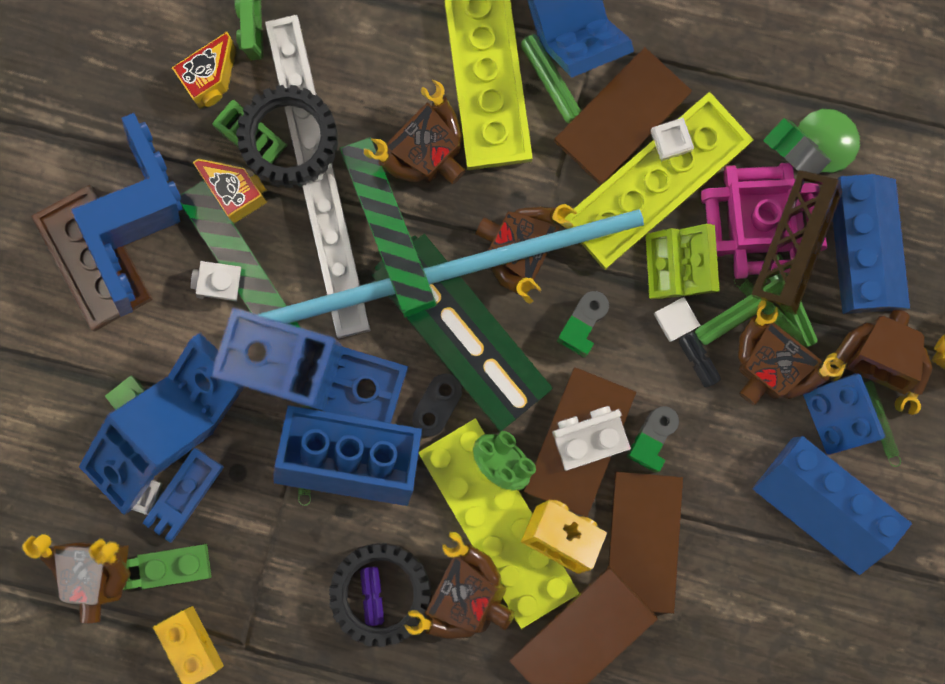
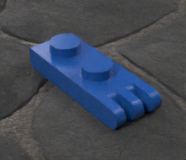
M194 448L153 506L143 524L149 528L157 517L161 519L154 532L161 535L168 525L172 528L165 537V540L171 543L224 466L198 448Z

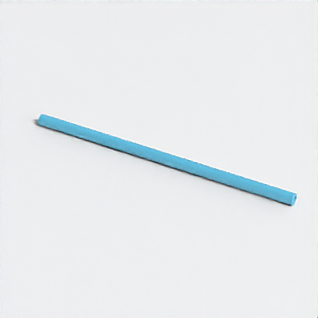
M640 209L434 265L423 270L429 284L640 227L644 225L643 216ZM390 278L257 315L288 324L393 295L395 291Z

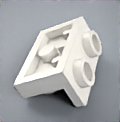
M606 406L591 411L592 419L579 423L576 416L558 422L559 430L552 433L565 471L631 449L620 416H622L620 410L611 412L610 407Z

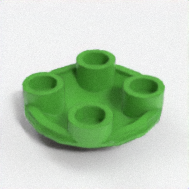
M821 109L810 113L798 126L831 159V162L821 172H840L854 161L859 151L860 136L856 125L847 115L836 110Z
M501 431L498 435H482L474 443V460L480 471L491 482L501 488L511 491L521 490L529 483L530 477L536 471L535 464L525 457L524 453L516 446L515 437L507 431Z

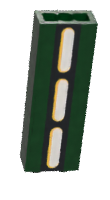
M425 233L419 238L416 235L411 237L423 269L448 262ZM382 260L374 268L377 271L372 275L375 281L389 278ZM460 276L429 284L437 306L405 318L451 374L459 381L498 431L501 432L549 393L553 387ZM396 294L389 295L390 300L403 314Z

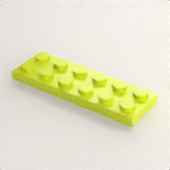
M444 0L467 170L532 162L533 157L511 1Z
M710 92L680 117L684 118L694 146L693 151L661 161L653 140L576 206L574 210L577 214L570 213L565 217V220L571 222L573 227L640 209L644 221L643 226L581 243L604 270L753 142L752 137Z
M475 418L421 450L419 455L472 546L492 558L501 575L500 583L506 588L503 599L509 609L514 611V617L522 629L580 593L563 565L521 542L532 517V512L519 490L511 491L501 488L491 482L480 471L474 460L473 447L475 441L482 435H485Z

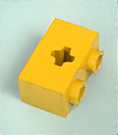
M548 500L536 506L521 542L577 574L592 570L607 532L598 528L594 520L583 516L579 517L568 511L569 507L560 501Z
M193 606L153 627L182 684H196L224 667Z

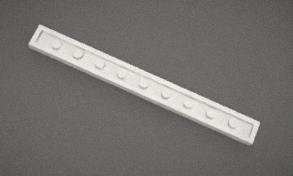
M294 15L265 22L279 85H284L285 88H289L290 85H296L299 89L303 90V88H306L313 95H316L298 16ZM285 106L299 166L308 161L318 149L321 138L320 129L315 118L304 109ZM329 163L328 170L324 174L320 173L317 180L314 182L311 180L307 181L306 185L303 186L327 295L360 286L332 163ZM364 303L331 311L338 339L371 331Z

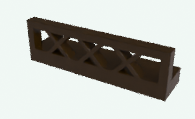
M803 170L798 171L752 291L754 298L778 304L783 312L793 315L797 314L843 192L839 179ZM805 181L822 185L818 196L804 202L800 192ZM797 200H799L801 205L795 207ZM814 206L812 213H810L808 209ZM805 211L809 219L807 226L792 233L788 226L790 218ZM787 230L789 236L783 238L785 231ZM802 237L800 245H798L796 240ZM793 242L797 250L795 258L780 265L776 257L779 248ZM775 261L777 267L771 270L772 265ZM790 269L788 276H786L784 271ZM781 273L785 281L781 295L763 291L767 279Z

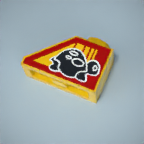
M228 32L172 67L200 109L204 106L210 107L219 102L222 95L228 90L237 49Z
M197 159L193 162L220 206L234 224L267 203L262 195L267 190L256 174L250 177L244 168Z

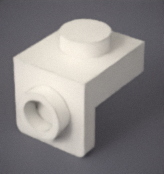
M200 261L199 270L193 269L191 289H196L197 298L204 299V297L237 301L241 267Z

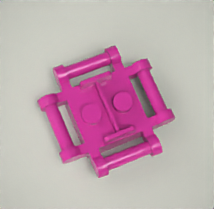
M789 162L780 163L779 166L736 168L735 165L724 166L723 178L726 187L708 188L701 192L702 203L706 205L707 224L715 225L717 257L733 254L734 276L736 279H744L748 275H757L761 271L764 261L747 262V253H766L769 250L795 182L793 165ZM814 183L803 184L800 195L804 202L819 195V185ZM797 200L795 207L801 205L799 200ZM728 201L727 217L730 241H723L719 202ZM814 206L808 209L810 213H812ZM802 212L790 218L788 226L792 233L804 228ZM787 230L785 231L783 238L789 236ZM802 237L796 240L798 245H800ZM826 237L820 251L827 249ZM793 242L779 248L778 252L790 251V259L778 260L780 265L795 258L797 250ZM775 261L772 265L771 270L777 267Z

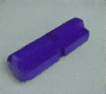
M375 566L365 567L360 571L362 595H365L363 600L365 624L377 626L384 622L382 597H379L381 592L379 569Z

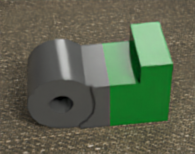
M783 118L763 140L798 171L803 170L819 174L831 162V159L818 148L819 146L792 121Z
M598 291L586 293L556 342L585 358L594 345L593 342L586 338L595 323L601 321L608 312L609 301L607 297Z
M667 406L651 411L625 457L654 473L660 472L666 460L658 456L667 436L674 433L678 428L679 417L676 411Z

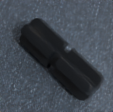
M691 332L681 337L679 344L690 362L693 361V368L703 386L707 388L718 383L721 377L710 357L706 358L705 354L707 352L696 333Z

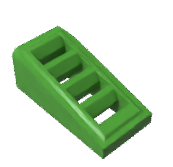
M232 100L214 120L213 126L219 133L238 147V120L230 130L228 127L238 115L243 116L244 112L243 107L235 100ZM260 122L256 134L260 132L262 135L256 141L257 150L260 151L268 140L273 142L262 156V158L272 164L287 147V144Z

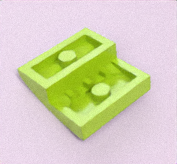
M703 224L684 229L670 228L645 235L650 299L682 297L719 291L715 225Z

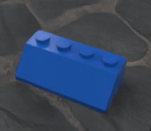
M876 174L840 176L838 179L843 192L833 216V229L842 314L910 309L896 179Z
M288 405L275 463L274 483L408 506L413 492L422 429Z
M803 436L792 437L752 488L753 491L858 575H861L888 554L912 525L910 521Z

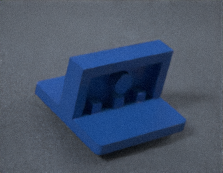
M855 373L803 395L828 455L885 438L884 431L860 374Z

